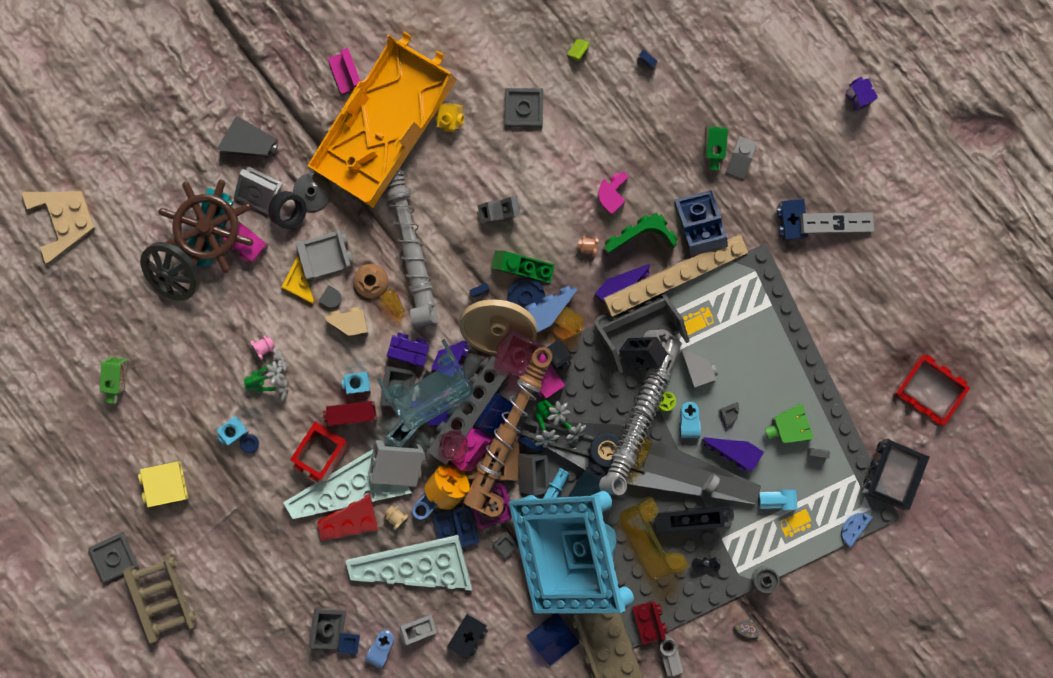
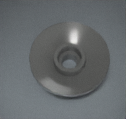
M307 173L295 182L293 193L304 199L307 211H317L325 207L329 202L331 187L329 182L321 175ZM314 188V194H308V189Z

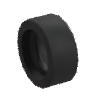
M282 191L276 194L268 208L271 221L283 229H293L299 226L305 219L307 212L304 199L291 191ZM288 200H293L295 202L294 213L287 220H281V207Z

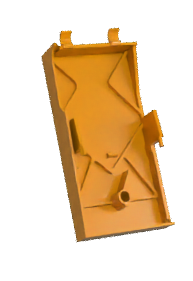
M403 32V37L399 41L389 34L387 35V44L369 75L364 81L358 82L307 165L322 177L372 208L457 81L451 72L440 66L444 59V54L436 51L435 58L430 60L407 46L411 40V35Z

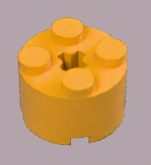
M447 464L441 465L427 480L424 489L427 498L431 502L434 501L438 504L437 507L448 510L454 508L463 499L470 487L465 471L460 470L457 466Z

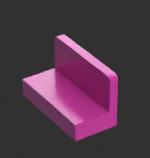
M348 48L341 50V54L328 59L341 94L354 90L358 82H361Z

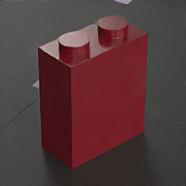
M375 401L326 406V410L323 411L324 422H328V426L376 421Z

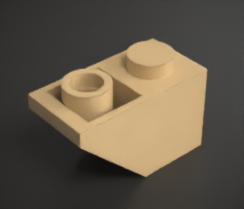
M359 307L349 308L347 313H341L340 310L329 312L330 316L325 317L327 322L348 336L369 333L365 311L363 309L360 310Z

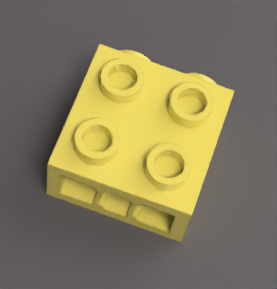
M181 461L140 469L141 473L138 474L140 485L144 487L142 498L147 507L189 499Z

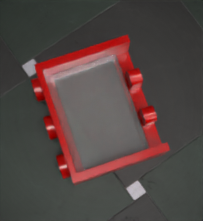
M927 354L925 356L919 355L898 388L894 391V394L940 426H945L970 387L966 385L968 382L959 376L955 378L951 375L952 371L943 365L940 367L935 364L936 360Z

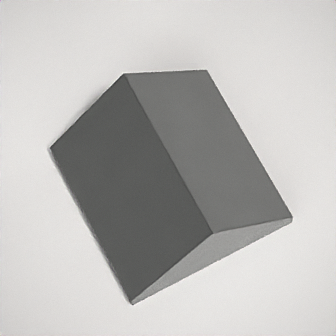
M386 366L380 405L411 409L417 372Z
M316 607L313 613L308 648L337 649L339 633L343 632L346 611Z

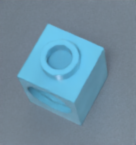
M369 372L344 375L345 379H342L343 391L346 390L347 394L371 391ZM353 378H359L361 381V385L357 389L351 386Z
M234 416L217 429L219 433L217 437L223 445L226 443L229 446L249 431L238 416ZM230 426L236 430V434L232 438L226 433Z

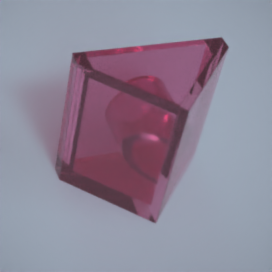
M510 330L497 344L494 365L520 377L527 373L525 370L526 368L529 369L528 364H531L530 360L535 350L545 346ZM542 352L538 353V355H537L538 360H539V358H540Z

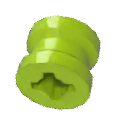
M665 392L662 395L663 399L660 400L661 404L658 406V410L661 412L672 410L676 405L675 396L670 392Z

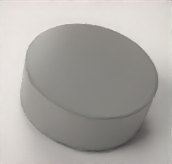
M712 474L705 482L703 490L708 494L712 493L718 486L720 478Z

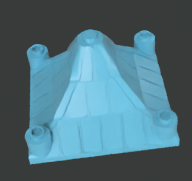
M600 491L591 496L537 499L534 495H529L522 499L509 501L534 613H622L626 611L625 608L633 603L634 596L629 588L618 587L613 563L617 542L616 534L612 527L604 523L602 512L610 509L612 506L611 496L606 491Z

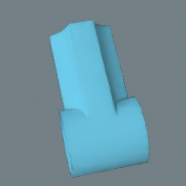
M797 490L759 492V508L797 509Z

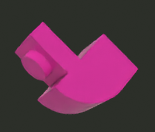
M624 171L621 174L617 172L610 179L611 184L604 179L598 190V200L610 216L625 203V200L616 191L629 178Z

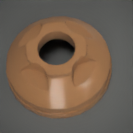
M366 264L355 273L354 287L365 298H377L388 287L387 273L376 264ZM367 275L375 276L376 282L373 286L365 284L364 280Z

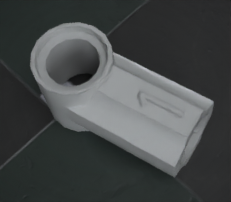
M665 636V640H659L658 646L661 651L667 676L679 675L683 673L677 644L672 637ZM665 642L673 643L670 650L663 649Z

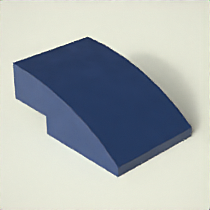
M712 190L675 199L678 216L691 256L728 247L727 235Z

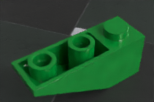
M495 250L491 269L551 283L555 264L507 251Z

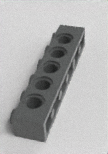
M494 356L483 359L479 365L481 370L478 374L474 373L469 380L470 386L468 389L461 391L458 396L459 402L457 405H452L448 410L447 415L449 417L445 422H440L436 428L438 432L435 437H430L425 444L427 449L424 452L443 465H447L511 371V368ZM486 372L492 374L493 378L490 383L484 380ZM475 388H479L482 392L479 399L473 396ZM464 404H469L471 407L468 415L462 412ZM455 419L460 422V428L456 431L451 428V423ZM442 436L449 438V444L445 447L440 444Z

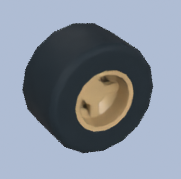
M602 433L596 436L590 445V455L593 461L599 466L609 468L613 462L612 455L616 446H621L618 443L621 438L612 433Z

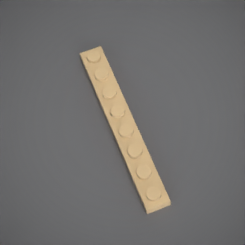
M737 235L727 240L728 247L694 255L603 298L610 316L619 314L748 253L742 236Z

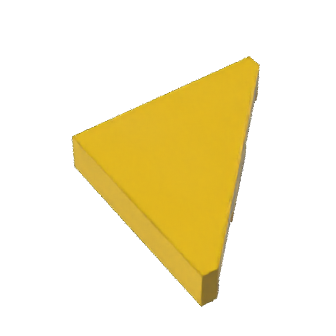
M297 256L281 288L313 304L314 298L308 280L305 277L301 259Z

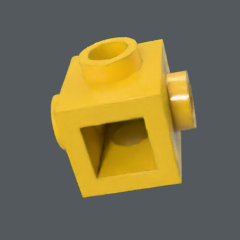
M442 103L436 112L437 127L443 128L445 132H454V130L460 129L465 119L463 114L464 105Z

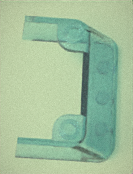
M445 339L441 342L447 353L438 359L437 364L440 369L406 389L401 383L393 384L387 388L381 378H377L388 402L407 429H415L467 399L474 392L471 382Z

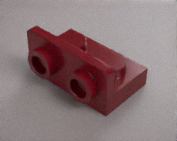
M653 600L632 606L642 644L661 639L665 640V634H668L665 622L661 623L660 616L663 615L660 604L656 605V602Z

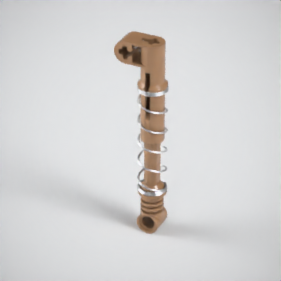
M540 347L535 350L530 360L531 364H528L529 369L526 368L525 370L527 373L519 377L517 383L521 387V391L518 396L510 397L513 408L511 412L502 413V417L506 422L505 424L501 423L499 428L494 430L495 436L491 445L486 447L487 453L484 460L477 467L478 472L464 500L466 505L488 516H498L504 509L503 499L490 492L495 480L500 477V469L502 466H505L504 461L509 450H513L511 446L517 433H521L516 428L520 417H529L524 412L528 400L535 401L536 398L532 393L540 392L542 388V381L540 379L544 378L543 374H546L544 370H548L553 359L551 350L546 347ZM545 352L548 360L540 362L537 358L538 353ZM517 397L515 403L511 400V398ZM504 414H509L507 420L504 418ZM496 451L499 452L497 458L494 456ZM486 472L490 473L485 484H482ZM487 496L491 497L489 503L496 502L498 508L492 510L490 504H488L486 509L483 508Z

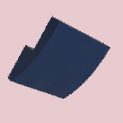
M464 506L432 514L438 539L458 535L461 547L480 543L471 507Z

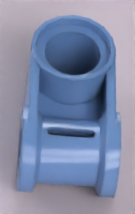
M424 492L412 509L413 515L417 519H425L437 508L438 504L434 501L431 502ZM423 505L426 507L427 512L424 516L416 514L417 506Z
M389 630L381 631L370 647L364 661L382 669L394 642L393 633ZM387 636V641L389 642L383 644L381 638Z

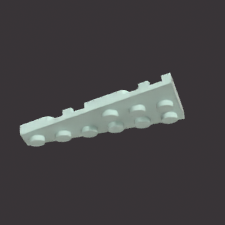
M372 449L332 473L326 483L320 480L283 503L292 519L346 508L350 503L363 499L369 493L372 502L410 494L412 491L409 486L371 483L368 471L373 453Z
M458 535L346 560L350 580L383 581L389 584H394L395 582L413 586H442L449 589L465 588V590H472Z

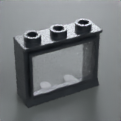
M882 439L876 447L877 455L870 463L869 476L863 481L862 487L864 489L862 493L901 510H910L930 456L890 439Z

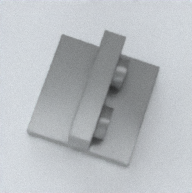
M248 166L246 170L242 169L239 174L233 198L244 204L249 203L252 208L268 215L269 204L272 198L278 194L283 183Z

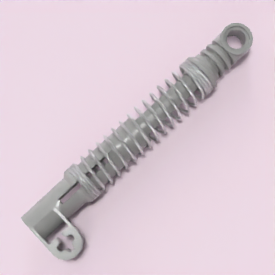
M664 329L649 330L644 334V337H657L659 341H663L661 344L668 355L659 367L647 370L645 375L647 380H643L645 385L641 386L642 391L638 392L640 396L636 397L638 402H634L636 407H633V413L629 414L632 418L627 419L630 424H625L627 429L622 430L626 435H620L623 440H619L618 443L621 446H616L612 455L613 462L610 466L611 468L607 476L602 477L600 480V490L606 491L609 495H622L627 489L626 478L629 470L635 466L638 460L639 450L643 448L641 444L645 443L646 433H649V428L652 426L651 422L654 421L653 417L656 416L655 411H658V406L661 404L660 400L663 399L662 395L665 394L664 390L667 389V384L671 380L670 372L682 342Z

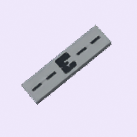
M873 212L800 214L801 233L874 232Z

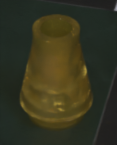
M392 288L379 296L380 302L396 317L405 312L397 292L393 291Z

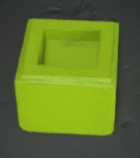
M577 39L567 55L580 62L589 48V42Z

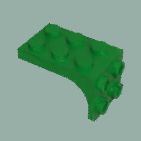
M656 212L650 217L648 214L641 217L637 221L636 226L632 227V225L624 228L620 232L622 235L619 237L614 235L607 239L603 250L608 255L644 232H655L661 235L671 250L677 246L676 242L678 239L673 231L669 232L666 228L667 222L663 215H658Z

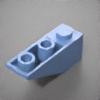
M566 286L560 289V293L555 296L552 294L542 298L543 302L537 305L534 302L525 306V309L536 320L537 332L553 324L577 291L575 287L570 288V286Z

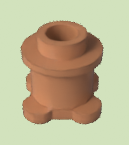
M583 235V238L578 240L577 250H580V254L588 253L595 257L599 238H585Z

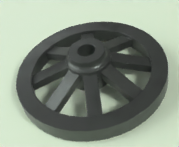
M155 242L143 251L140 258L142 272L146 280L157 292L177 301L187 300L197 292L200 285L198 270L189 256L181 249L169 243ZM158 251L166 252L164 264H162ZM151 253L155 261V264L150 261ZM172 256L181 263L175 267L171 265ZM186 268L189 277L178 276V272ZM177 282L190 284L189 290Z

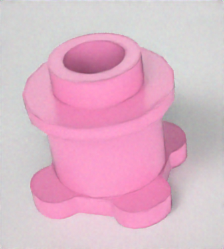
M264 335L263 339L255 343L253 340L250 341L260 360H263V355L269 352L273 353L272 348L275 345L270 337L266 338Z

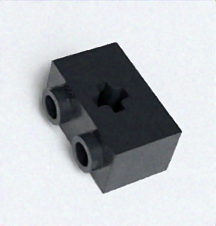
M657 337L628 338L619 350L629 368H656L663 363V360L668 355Z
M467 612L447 647L466 659L469 655L473 657L478 648L476 645L479 638L483 640L488 632L486 629L487 623ZM469 632H472V637L474 639H469L468 641H466V636L464 635V633L468 634Z

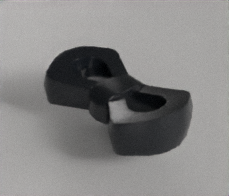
M706 557L703 560L695 558L692 561L691 567L695 573H699L703 569L717 572L721 567V562L717 557L709 560Z

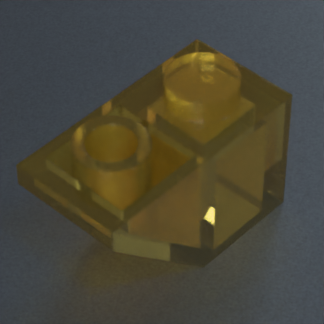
M566 306L554 321L555 324L570 335H573L574 332L578 334L585 325L582 322L584 318Z

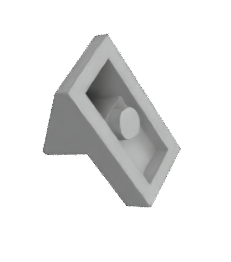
M739 136L725 173L744 179L752 161L757 142Z
M427 615L399 626L404 645L437 633L432 615Z

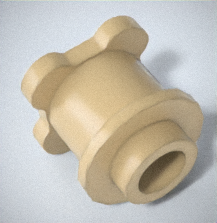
M398 505L395 508L391 506L384 513L386 515L384 520L387 519L394 526V530L409 516L408 514L404 515L398 509Z

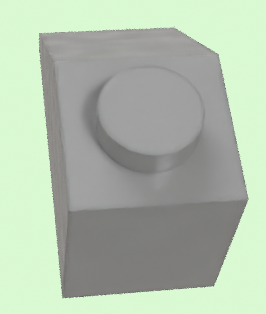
M688 350L681 351L693 387L716 380L715 376L718 375L715 364L711 365L710 361Z

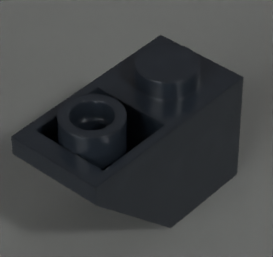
M561 339L546 347L553 354L551 362L555 369L560 367L562 370L571 364L570 360L573 357Z

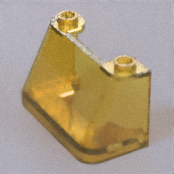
M649 495L621 511L619 520L647 573L652 578L659 579L681 572L690 566L682 554H671L669 551L666 553L663 551L648 523L658 514V507L653 497Z

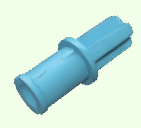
M559 468L552 483H549L550 487L544 498H557L559 492L563 491L562 487L570 473Z

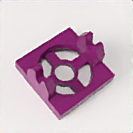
M503 481L494 483L490 490L498 492L504 497L502 499L504 504L506 503V508L501 517H492L493 520L485 519L479 514L480 511L472 508L479 530L512 519L509 506L510 499ZM487 496L483 508L486 509V502L490 500L491 497Z

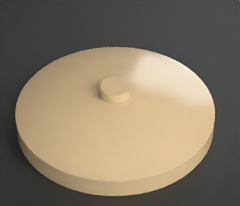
M504 300L476 302L466 308L460 321V332L465 341L475 349L491 355L512 356L523 353L533 346L537 337L538 328L534 317L523 307Z

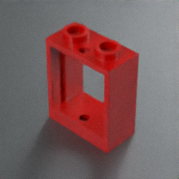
M314 421L290 461L294 463L293 468L301 473L304 470L310 473L309 478L317 483L320 480L326 483L350 443ZM317 433L338 445L320 473L299 461Z

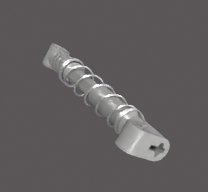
M402 163L387 188H390L387 199L392 201L389 206L395 207L398 218L393 224H399L402 237L397 241L403 242L401 243L403 251L401 258L405 260L408 272L405 276L409 277L411 285L409 286V291L413 294L416 308L410 309V316L414 327L419 328L438 324L439 320L431 291L433 284L426 270L427 260L424 259L421 249L423 243L416 239L415 231L419 228V225L412 223L410 215L414 212L415 208L409 206L407 202L411 193L407 186H404L406 182L403 181L405 177L402 175H404L405 169Z

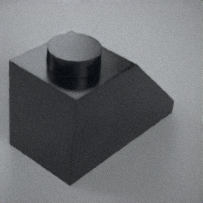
M408 410L386 436L385 446L409 448L425 420L411 410Z

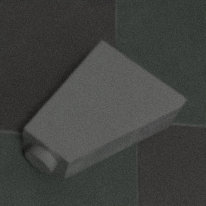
M236 116L217 149L222 153L269 157L270 154L276 152L279 145L275 137Z

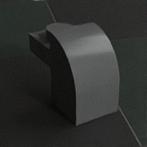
M517 196L477 205L481 224L505 221L520 215V205Z

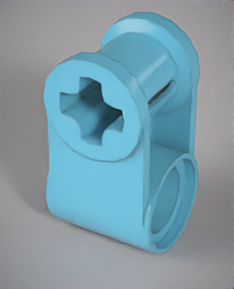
M685 402L680 410L681 439L700 438L699 408L694 402ZM688 405H691V408L695 409V412H692L691 416H689V414L685 412V409L688 408Z

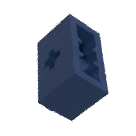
M804 199L781 201L776 208L777 217L781 218V225H779L780 237H783V241L808 238V233H801L800 214L806 213ZM791 215L793 219H796V222H794L793 225L791 222H788L787 220L791 217Z

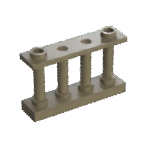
M166 553L163 556L164 562L141 570H134L133 565L123 570L149 643L157 641L162 631L184 623H188L189 629L194 628L197 621L194 610H190L175 569L177 567L174 556H170V553ZM168 569L171 577L170 580L145 589L144 587L141 588L140 578ZM171 587L175 588L177 598L152 607L147 605V596ZM181 604L184 616L161 624H154L152 617L155 613Z

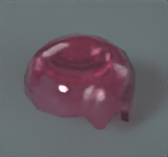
M450 430L441 437L439 450L446 459L457 461L466 455L468 439L460 430Z

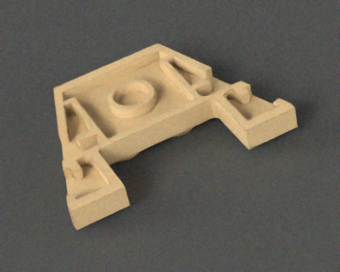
M82 191L21 193L27 210L46 204L58 241L40 247L46 264L52 262L54 258L65 252L67 248L95 229Z

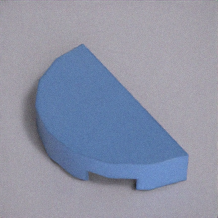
M856 513L845 520L842 526V537L849 548H851L873 518L866 513Z

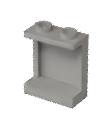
M339 229L336 232L296 242L307 280L352 267L351 262H354L351 251H347L345 245L349 243L346 233H342Z
M375 440L368 471L371 483L416 487L418 479H421V464L425 461V452L420 444H416L415 449L388 447L384 445L383 441Z

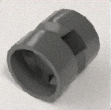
M766 566L755 569L751 578L754 587L762 593H772L778 588L780 582L776 571Z

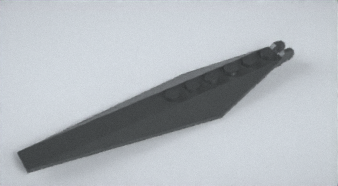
M524 418L523 423L537 426L536 434L520 430V434L538 441L535 436L542 435L540 423ZM543 421L546 431L551 432L555 430V435L560 436L557 440H554L555 445L548 443L547 448L583 469L586 468L589 462L596 464L590 455V445L596 436L602 433H612L621 438L620 435H626L622 430L627 429L620 424L581 423L582 426L586 425L583 431L584 435L579 436L577 442L573 441L571 444H568L569 439H566V437L570 434L569 429L561 422L554 425L553 422ZM567 422L568 424H570L572 427H575V428H576V427L578 426V424H579V423H574V422ZM650 437L645 438V443L641 444L643 448L639 450L638 460L635 466L629 470L626 478L627 484L750 504L757 503L761 485ZM600 466L603 470L606 471V476H607V474H608V472H609V469H610L611 467L606 468V467ZM712 474H715L720 478L719 484L712 493L708 494L703 490V486Z

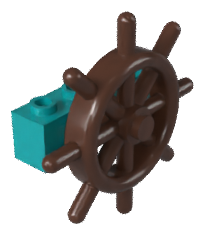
M224 180L218 181L215 190L208 188L206 194L199 195L194 194L189 182H183L182 187L188 199L180 205L176 212L165 208L158 210L159 215L173 219L172 230L174 238L165 243L174 246L178 245L189 256L195 266L207 269L208 265L211 266L213 260L217 259L222 271L227 273L230 268L224 255L233 248L236 242L247 246H252L254 243L252 239L239 235L240 225L238 219L239 215L250 211L252 206L246 203L233 209L232 197L222 193L225 187ZM217 206H219L220 213L217 216H214ZM191 208H193L197 216V219H193L185 215ZM230 220V231H227L224 228L227 221ZM182 223L194 227L192 230L182 234ZM221 237L227 238L226 242L219 247ZM206 242L207 249L204 252H201L203 245Z

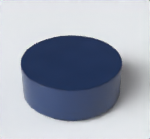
M246 434L240 440V448L245 453H254L259 448V439L253 434Z

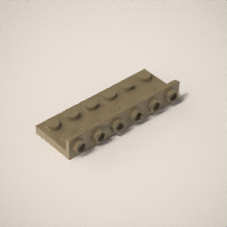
M621 613L573 614L572 622L575 629L578 628L580 636L578 638L580 645L585 647L587 664L591 665L593 669L591 673L592 678H644Z

